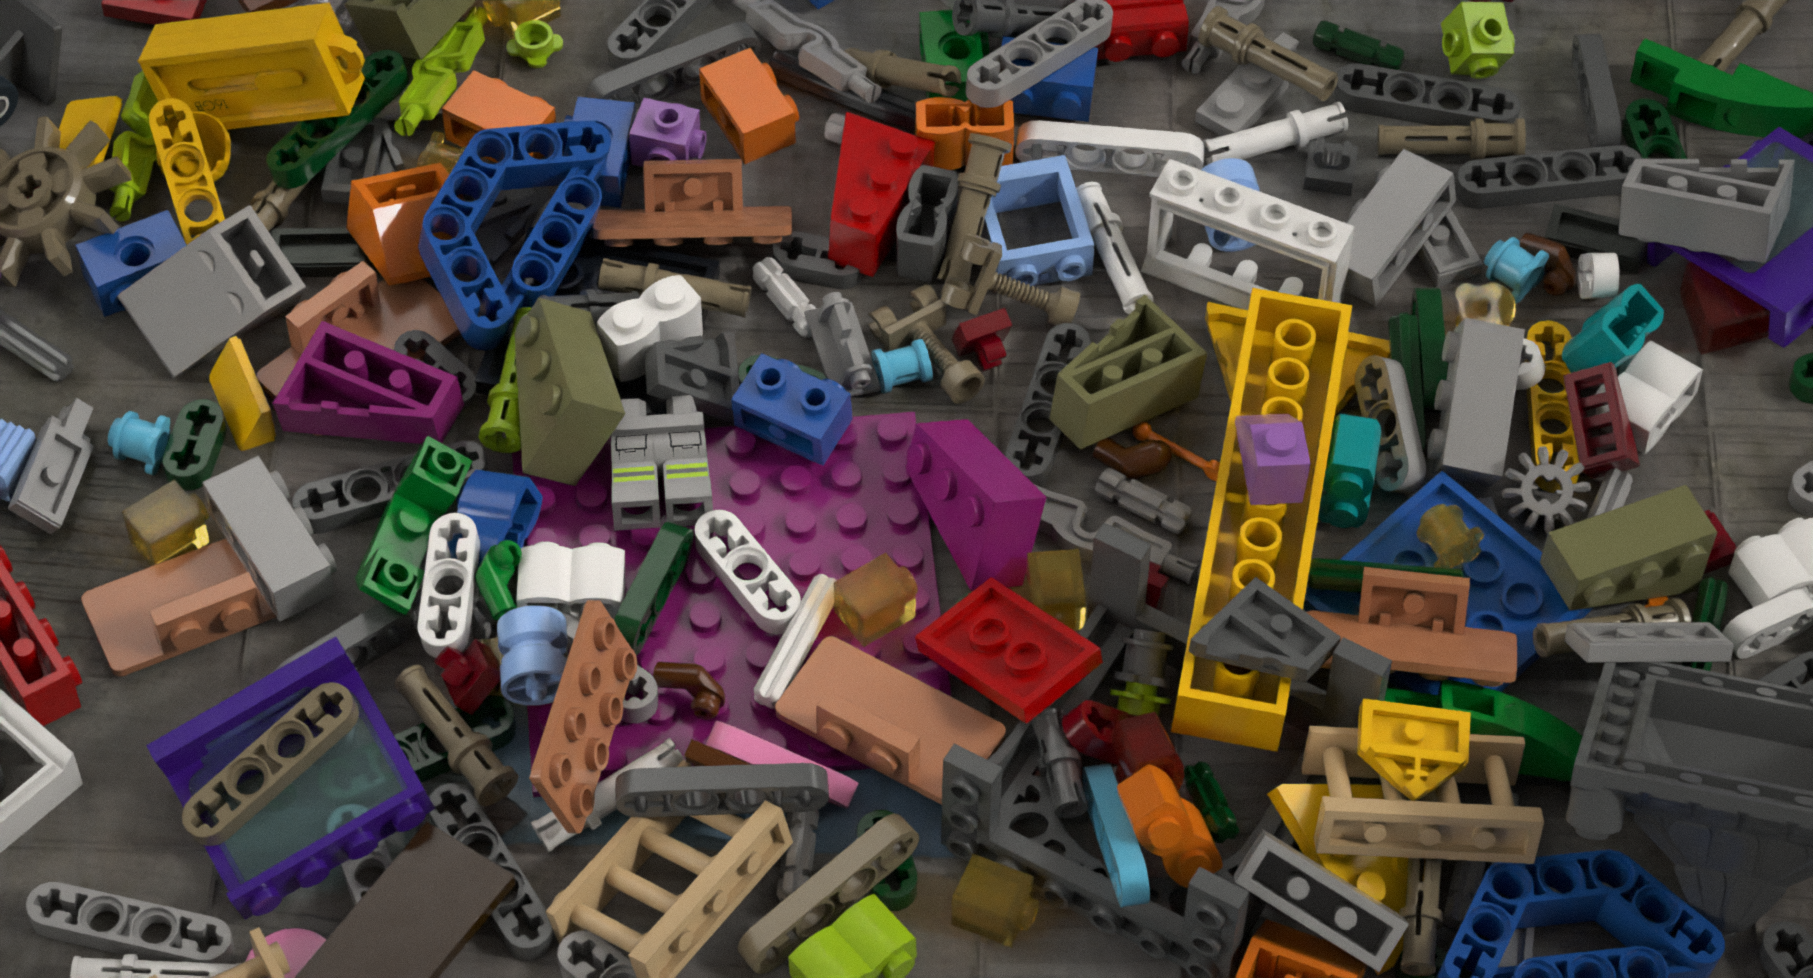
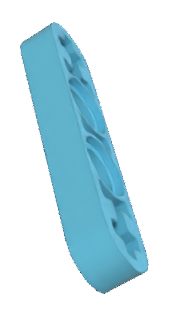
M1109 763L1082 767V786L1089 805L1087 811L1120 907L1148 904L1150 901V888L1145 860L1136 835L1117 793L1118 783L1112 766Z

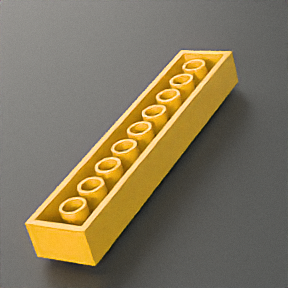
M1252 288L1171 732L1278 752L1291 679L1197 657L1189 652L1191 638L1255 577L1303 610L1352 305ZM1289 414L1302 422L1310 458V469L1302 503L1250 505L1235 426L1236 416Z

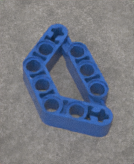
M584 120L492 128L479 131L470 140L424 215L418 244L420 256L463 339L471 347L486 351L499 346L504 340L517 310L523 307L532 308L540 295L553 296L593 229L602 200L601 188L596 180L605 169L611 147L610 134L603 125L595 121ZM528 153H541L547 159H535ZM492 157L499 163L488 164L480 158ZM559 185L501 285L475 236L477 229L501 190ZM459 194H467L472 196L476 200L473 202H465L460 200L456 196ZM578 202L584 205L586 209H574L567 203ZM444 232L451 235L453 239L441 240L436 238L433 233ZM556 240L562 243L564 247L554 248L546 244L545 241ZM459 273L468 274L474 278V281L463 282L454 275ZM533 278L542 285L532 287L525 284L521 279Z
M1607 849L1540 856L1535 858L1534 864L1496 862L1490 866L1436 978H1460L1458 976L1463 967L1473 972L1470 978H1709L1725 951V941L1722 933L1711 922L1629 856L1620 851ZM1601 882H1605L1609 884L1611 887H1608L1602 884ZM1549 887L1557 889L1560 893L1552 891ZM1496 892L1506 895L1509 899L1501 897ZM1644 916L1649 917L1650 919L1654 920V922L1647 920ZM1596 921L1626 946L1623 948L1532 957L1523 960L1517 966L1497 968L1515 929ZM1476 934L1483 935L1490 941L1482 940Z

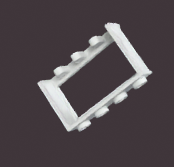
M1168 160L1149 194V197L1152 198L1147 254L1141 269L1142 273L1244 310L1249 308L1252 288L1268 290L1254 284L1258 270L1257 264L1254 261H1241L1233 276L1209 268L1212 260V248L1208 244L1199 243L1195 245L1187 259L1164 251L1172 236L1173 215L1175 214L1321 268L1322 274L1318 299L1337 303L1343 302L1355 226L1175 160ZM1289 277L1285 279L1279 292L1302 296L1303 282L1297 277Z
M0 689V730L6 732L36 762L44 766L0 802L1 853L83 785L74 753Z

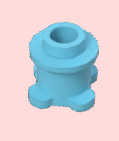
M1515 237L1509 238L1506 242L1499 240L1491 247L1485 257L1484 264L1488 266L1486 277L1491 281L1498 279L1512 288L1513 292L1510 295V300L1517 304L1542 280L1549 254L1541 250L1536 256H1533L1520 247V241Z
M128 411L122 418H116L108 434V445L113 449L114 458L123 461L129 457L145 462V473L153 476L156 475L171 435L169 429L170 418L160 415L156 423H151L139 419L138 413Z

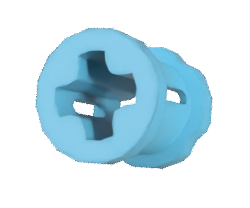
M922 339L912 341L911 346L883 352L879 348L871 352V359L883 394L891 392L892 387L916 380H921L923 383L933 380L928 350Z

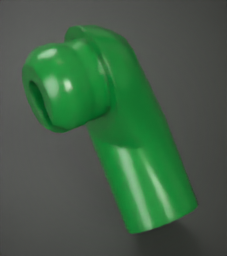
M503 540L498 545L491 546L475 573L476 584L494 620H499L502 615L517 608L507 588V584L514 574L517 565L522 560V551L519 545L511 540Z

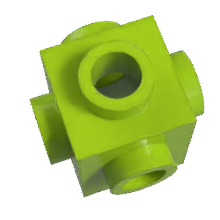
M1460 2L1441 22L1443 33L1442 49L1448 57L1451 75H1471L1474 79L1489 78L1497 74L1499 69L1515 54L1514 34L1509 29L1503 2Z

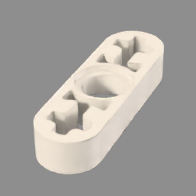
M712 510L703 514L695 525V542L699 555L762 630L771 634H783L800 607L801 598L798 590L734 514L725 510ZM716 532L720 536L727 534L728 547L731 551L727 554L725 544L718 537L710 539V533ZM744 563H753L762 569V573L753 580L739 579L734 575L733 571L737 566ZM768 588L771 600L779 607L786 604V611L780 612L776 608L768 610V598L764 593Z
M449 513L441 516L430 529L418 618V633L424 650L435 658L447 646L462 652L469 640L480 540L474 521L461 513ZM462 533L463 538L457 542V559L450 558L451 555L447 542L452 540L453 534ZM446 576H457L464 581L462 588L452 595H442L435 591L437 582ZM441 611L448 612L452 630L446 632L445 638L437 639L435 633L440 632L442 626Z

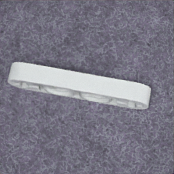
M1040 120L1029 121L1019 127L1015 147L1016 157L1021 162L1065 155L1070 170L1159 177L1169 159L1201 170L1203 168L1205 151L1204 143L1200 138L1183 132ZM1090 145L1097 149L1085 151L1077 149L1075 146ZM1138 149L1144 151L1145 153L1141 155H1132L1123 152V150Z

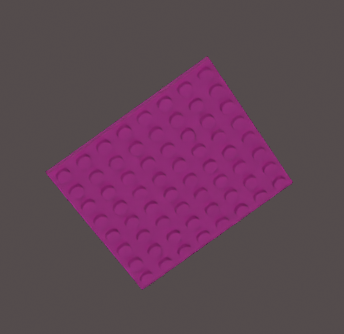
M915 412L854 416L823 466L737 426L704 428L713 510L731 512L741 521L795 586L801 600L813 578L818 574L835 578L840 584V594L799 671L821 641L826 637L833 636L951 696L948 671L919 652L915 639L918 633L941 616L928 510L905 468L907 450L911 445L916 427ZM611 436L576 486L523 473L521 449L513 452V475L529 477L543 496L537 522L531 533L524 540L523 547L535 545L539 542H553L559 546L574 549L591 543H606L612 547L625 550V598L663 524L667 522L664 476L658 477L661 527L614 531ZM702 502L674 505L680 510L692 511L700 507ZM651 506L626 507L623 509L630 514L638 515L648 511ZM695 525L683 526L692 529L694 532L691 552L640 653L636 655L637 665L653 676L654 667L659 661L699 664L723 688L725 704L724 707L719 708V713L715 718L704 720L694 714L690 706L694 698L685 689L657 687L658 708L651 718L640 723H627L621 720L615 726L609 745L608 764L601 771L598 783L663 744L668 738L675 744L674 749H678L684 759L691 739L706 744L716 721L736 727L836 772L873 769L777 718L775 709L760 705L755 701L754 687L783 634L765 632L754 622L699 555L695 542ZM716 532L710 533V539L712 537L720 538L725 544L728 554L731 550L728 547L727 534L720 536ZM744 563L737 566L733 573L739 579L753 580L762 573V569L753 563ZM768 588L764 592L768 598V610L776 608L780 612L786 611V604L779 607L771 600ZM626 691V701L632 697H637L640 700L644 699L642 691L635 695ZM553 702L544 705H527L531 769ZM532 784L533 797H542Z

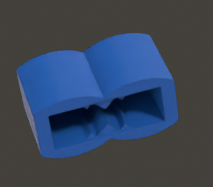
M476 469L466 484L461 487L457 496V513L470 517L476 525L480 540L478 567L491 546L498 545L503 540H511L522 548L524 540L533 530L541 510L543 496L529 477ZM462 533L453 534L452 540L447 542L451 555L450 558L457 559V542L463 538Z

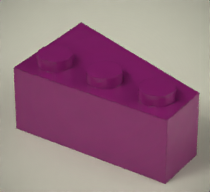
M321 321L272 403L283 431L422 444L427 436L443 443L465 405L457 376L324 321Z
M968 419L916 423L912 442L907 450L905 468L970 591H974L990 577L1006 587L1023 586L1047 497Z

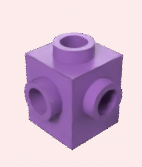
M643 98L629 133L631 165L643 167L644 161L701 159L705 150L707 133L700 130L699 109L686 107L678 103L671 104Z

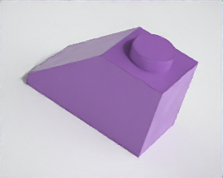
M1289 414L1236 416L1235 426L1250 505L1302 503L1310 469V458L1302 422Z

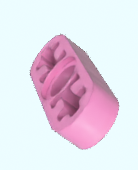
M715 722L705 744L750 765L812 763L819 765L828 774V802L848 809L859 784L839 772L723 722Z

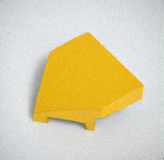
M1363 698L1359 706L1357 754L1411 801H1417L1466 768L1469 760L1471 712Z

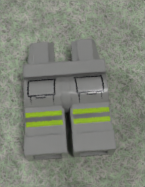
M691 395L672 396L670 399H667V414L646 415V402L639 398L621 399L625 415L611 434L614 531L661 527L658 477L663 476L667 521L680 526L696 525L697 520L703 514L713 510L703 412H697ZM702 502L700 507L692 511H683L674 505ZM651 506L648 511L638 515L630 514L623 509L626 507Z

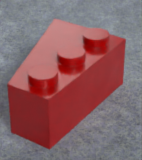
M846 112L830 219L829 260L835 261V264L842 267L850 265L860 269L859 273L871 277L875 275L896 241L897 220L901 211L908 204V188L913 174L922 165L933 167L935 142Z

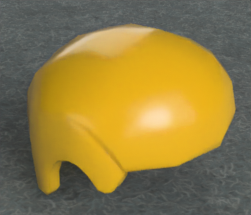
M192 111L210 172L215 182L228 169L231 158L230 135L219 118L205 111ZM175 116L167 119L166 124L163 125L169 128L173 145L183 142L178 127V122L181 120H177ZM156 148L157 165L161 168V173L165 177ZM182 156L174 161L171 169L175 175L186 178L198 171L199 162L194 157Z

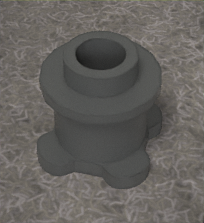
M1134 628L1133 639L1122 637V643H1127L1122 672L1115 671L1114 679L1170 688L1171 680L1164 679L1168 650L1174 651V645L1164 644L1166 633Z

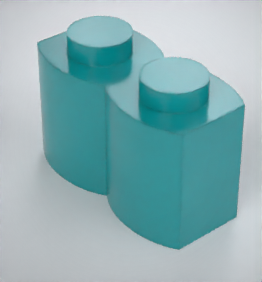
M1641 284L1631 285L1586 319L1582 331L1565 344L1562 360L1566 363L1571 373L1612 362L1615 368H1617L1642 348L1645 337L1661 325L1664 309Z
M1339 414L1334 419L1318 514L1322 522L1330 523L1339 528H1359L1366 521L1382 433L1377 419Z

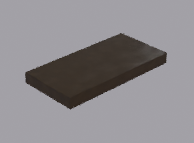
M426 822L295 978H439L515 886L514 874L429 822Z

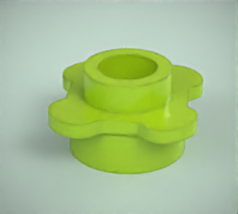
M530 20L517 27L515 39L509 40L506 48L510 56L523 58L531 68H541L547 64V59L553 52L560 51L563 48V39L560 35L553 34L551 27L547 23L540 20Z
M1127 681L1125 691L1110 689V695L1119 696L1117 709L1128 714L1158 718L1161 703H1171L1169 698L1157 697L1158 686Z

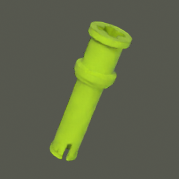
M530 307L519 308L515 314L500 382L489 391L487 403L490 407L487 422L481 425L478 436L480 442L485 447L501 453H513L521 449L515 332L520 319L529 313ZM503 432H505L506 438L502 437Z

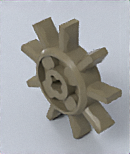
M47 116L39 117L37 120L35 146L33 149L24 151L11 158L6 151L0 148V247L4 245L0 253V271L2 274L0 279L7 287H16L31 254L45 252L46 258L65 277L73 272L71 257L65 243L72 239L83 226L109 234H114L119 227L105 210L95 206L96 194L131 181V172L117 156L88 167L110 141L108 136L93 121L90 120L65 150L59 148L60 130Z

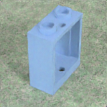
M1061 155L1001 166L997 181L1001 184L1000 192L996 194V197H991L981 233L982 238L991 243L996 242L1002 245V257L996 272L1002 274V277L1006 275L1007 278H1014L1016 282L1019 280L1021 283L1030 284V287L1032 285L1057 281H1073L1080 277L1092 275L1094 242L1066 156ZM1061 202L1072 239L1007 250L996 213Z

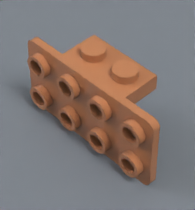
M742 159L644 161L645 209L599 210L593 225V238L604 240V245L610 247L630 246L634 244V239H654L655 245L674 246L682 244L683 238L702 237L705 244L723 245L732 243L733 237L752 236L754 243L772 244L781 242L782 236L792 234V207H743Z
M361 261L348 272H342L337 275L330 285L312 298L298 303L292 312L285 316L291 347L262 367L256 376L261 388L275 400L321 321L394 350L395 342L399 336L407 331H425L443 346L461 333L441 294L425 280L418 279L391 286L385 280H382L377 284L376 272L364 261ZM407 349V356L423 362L425 351L419 349L413 353Z
M226 538L88 590L81 597L83 608L112 673L116 676H126L276 618L252 580L250 573L247 572Z
M1364 567L1359 615L1315 610L1306 612L1339 635L1341 640L1344 637L1392 660L1390 674L1396 672V670L1414 672L1425 679L1435 681L1446 680L1449 677L1468 678L1479 685L1488 687L1500 686L1503 683H1511L1516 680L1517 636L1511 632L1465 627L1470 578ZM1333 655L1321 666V668L1331 669Z
M588 600L585 603L529 780L567 833H581L587 816L593 811L595 803L594 793L601 771L608 764L609 745L615 726L622 719L623 700L629 681L634 678L637 671V657L634 650L630 647L614 619L611 618L600 600Z
M833 636L826 637L821 641L775 705L776 716L781 721L941 805L943 759L955 743L988 760L1001 746L1006 735V728L1001 722Z

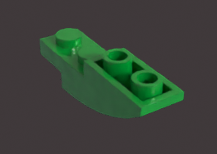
M1644 38L1636 51L1629 82L1667 97L1666 109L1668 114L1715 130L1763 138L1778 127L1797 138H1803L1805 135L1813 132V93L1809 90L1799 88L1764 71L1754 69L1742 63H1739L1733 75L1712 65L1695 60Z
M1448 679L1441 680L1437 695L1392 688L1386 689L1384 701L1471 712L1470 734L1524 737L1525 747L1518 774L1552 778L1558 781H1571L1574 763L1583 736L1549 712L1496 690Z

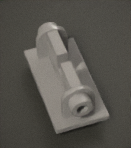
M832 292L825 295L822 299L824 305L821 308L804 312L825 376L843 386L851 394V397L881 391V386L853 303L843 298L840 292Z

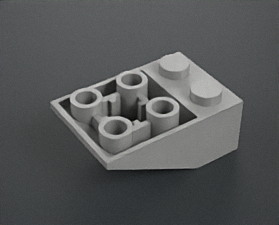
M249 205L201 234L118 295V299L170 375L175 379L224 349L229 338L237 336L240 339L298 304L306 286L253 208Z

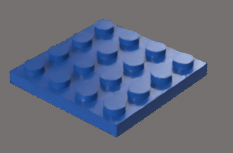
M1443 471L1438 473L1340 559L1462 570L1464 578H1470L1465 627L1505 631L1515 634L1517 636L1516 678L1540 657L1533 643V630L1537 627L1538 623L1547 624L1582 619L1595 608L1570 611L1540 563L1542 552ZM1308 587L1306 588L1303 609L1306 612L1315 610L1359 615L1361 592L1312 589ZM1397 670L1389 674L1388 682L1399 690L1435 695L1438 694L1441 682L1425 679L1418 673ZM1448 678V680L1470 683L1502 692L1511 684L1503 683L1500 686L1488 687L1479 685L1468 678Z

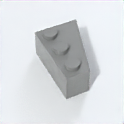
M1635 159L1622 185L1618 235L1634 237L1643 242H1659L1684 247L1694 252L1705 251L1730 256L1745 262L1756 261L1766 263L1790 209L1795 160L1779 159L1778 168H1747V159H1731L1730 167H1699V159Z

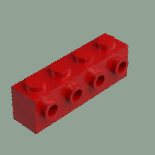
M0 545V677L15 702L42 726H45L81 708L76 686L83 682L71 657L67 655L62 658L56 647L59 646V642L46 618L38 620L33 610L36 609V605L25 583L22 580L15 583L10 575L13 572L12 565Z

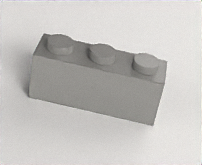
M1405 149L1401 151L1392 164L1387 163L1381 169L1374 188L1365 199L1360 198L1354 204L1349 215L1347 224L1355 227L1345 292L1375 307L1378 305L1456 202L1453 172Z
M1465 318L1454 329V332L1448 331L1442 352V360L1449 362L1447 379L1440 380L1435 396V410L1441 411L1439 429L1432 430L1427 447V458L1434 460L1432 475L1436 476L1443 471L1454 480L1490 487L1503 477L1525 329Z
M256 456L202 482L209 513L247 572L250 573L252 580L279 622L336 595L332 573L337 571V565L333 555L325 543L317 546L310 536L313 534L311 523L300 506L295 509L291 507L287 500L290 497L288 489L277 470L269 473L259 456Z
M1263 829L1233 875L1235 883L1380 972L1409 925L1406 919L1397 912Z

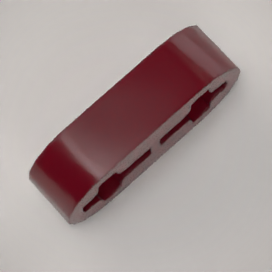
M1085 700L1062 718V727L1067 739L1073 747L1085 755L1119 766H1126L1148 750L1149 741L1144 728L1133 715L1092 700Z

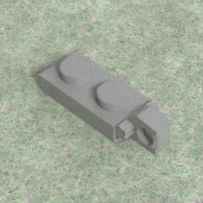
M1284 32L1273 41L1293 52H1296V47L1299 44L1298 40ZM1251 62L1247 65H1239L1196 110L1195 122L1219 136L1249 129L1286 91L1289 82Z
M75 398L73 403L67 407H62L57 418L53 415L49 417L41 427L8 506L10 511L49 534L54 533L62 526L94 445L90 444L91 438L83 434L93 407L78 398Z

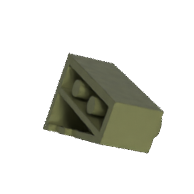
M349 0L345 3V6L370 52L392 50L398 52L402 57L422 60L476 0Z
M1144 294L1136 302L1135 310L1124 320L1118 318L1110 325L1109 334L1098 344L1092 342L1057 374L1050 420L1077 447L1083 449L1198 398L1207 352Z
M538 298L529 313L520 319L515 332L523 473L576 486L624 417L625 411L591 312Z
M1683 485L1548 532L1540 563L1570 611L1698 591L1717 531L1688 486Z

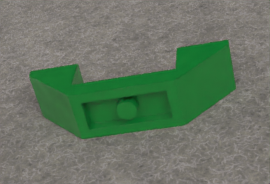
M429 436L425 438L390 498L357 572L355 580L360 591L404 615L408 613L424 577L425 571L420 569V565L428 549L430 529L434 522L446 512L457 498L472 463L471 459Z

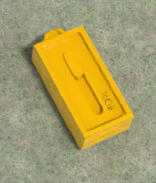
M330 2L155 24L138 59V63L158 102L168 98L182 100L189 106L191 111H205L219 118L227 130L348 116L365 79L361 71L365 62L363 53L356 45L357 41L344 34ZM169 114V115H167L166 117H167V119H169V118H171V117H173V116H175V115H174V114Z

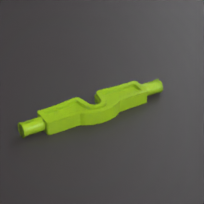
M476 6L471 8L463 22H456L422 60L417 59L413 64V80L399 100L401 116L394 124L395 130L400 135L406 136L407 133L408 136H411L421 120L434 119L442 105L456 91L457 79L455 73L466 72L471 68L478 50L485 41L482 27L487 23L489 15L484 8L478 7L477 10Z
M143 70L134 76L129 97L121 113L122 120L136 133L124 131L113 144L112 158L117 156L131 172L132 178L131 181L109 189L115 193L109 214L112 218L116 215L115 220L126 221L130 218L133 203L146 194L152 166L157 161L156 145L149 125V114L158 100Z

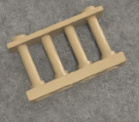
M1309 726L1301 766L1302 774L1326 776L1330 797L1322 796L1314 835L1316 853L1534 864L1544 826L1542 810L1539 807L1515 806L1510 785L1516 784L1525 747L1524 737L1470 734L1469 760L1466 768L1435 789L1438 802L1407 801L1404 794L1392 786L1357 754L1358 728ZM1349 777L1380 778L1384 799L1353 798ZM1456 782L1487 784L1492 805L1462 804Z
M682 760L677 767H692V765ZM765 800L755 813L746 819L735 814L691 816L732 837L723 849L713 857L669 836L686 816L630 817L570 885L556 895L551 906L545 911L559 945L569 934L585 929L629 952L628 957L637 978H675L792 845L793 840L782 808ZM653 853H656L699 876L682 894L677 896L635 873ZM618 891H621L660 911L664 915L649 932L641 934L600 911Z

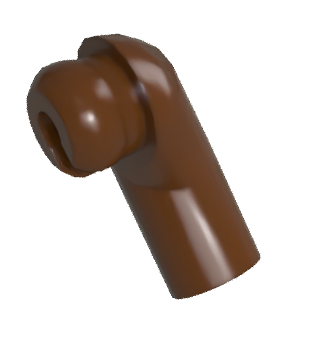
M1525 233L1520 239L1521 248L1533 256H1536L1541 250L1549 254V259L1545 264L1547 273L1542 278V281L1546 283L1543 286L1544 289L1554 296L1563 295L1566 290H1571L1576 283L1577 273L1566 247L1561 243L1541 236Z
M1108 437L1098 442L1093 452V458L1125 475L1127 479L1137 480L1164 470L1171 461L1172 452L1169 445L1160 440L1146 441L1125 448Z
M662 661L656 663L653 677L656 680L657 687L685 689L694 698L690 706L698 718L704 720L713 719L718 715L719 708L724 707L725 694L723 688L703 666L691 663Z

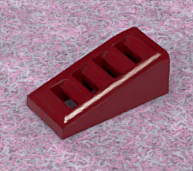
M1609 362L1563 375L1579 463H1582L1584 466L1582 472L1591 478H1601L1610 469L1617 468L1623 472L1639 467L1637 448L1615 365ZM1605 384L1606 392L1582 398L1581 390ZM1605 405L1609 406L1608 412L1590 417L1587 416V410ZM1608 426L1613 427L1612 433L1593 438L1591 431ZM1615 446L1617 448V450L1607 452L1600 455L1597 454V451L1612 448Z

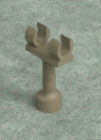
M965 234L959 248L961 251L959 256L973 264L982 265V269L974 287L960 279L947 277L940 293L942 294L940 300L952 307L966 309L969 313L977 315L987 291L993 290L994 293H1002V296L1006 295V297H1011L1013 300L1016 298V301L1020 300L1021 303L1025 302L1027 305H1034L1035 308L1043 309L1047 313V323L1056 326L1072 322L1079 304L1080 292L1060 286L1056 292L1049 293L1043 289L1039 290L1038 287L1035 288L1033 285L1030 287V284H1025V282L1021 283L1019 280L1016 282V279L1007 278L1006 275L1002 277V274L996 272L1002 257V245L996 242L991 243L978 235Z
M924 284L909 292L916 299L910 302L914 313L897 321L891 309L885 305L868 313L872 320H874L868 326L874 337L884 344L886 351L902 348L914 340L922 339L924 341L929 358L943 374L940 383L941 388L954 403L961 404L967 402L982 389L985 378L977 367L969 360L958 362L933 333L936 329L946 325V304L939 300L930 285Z

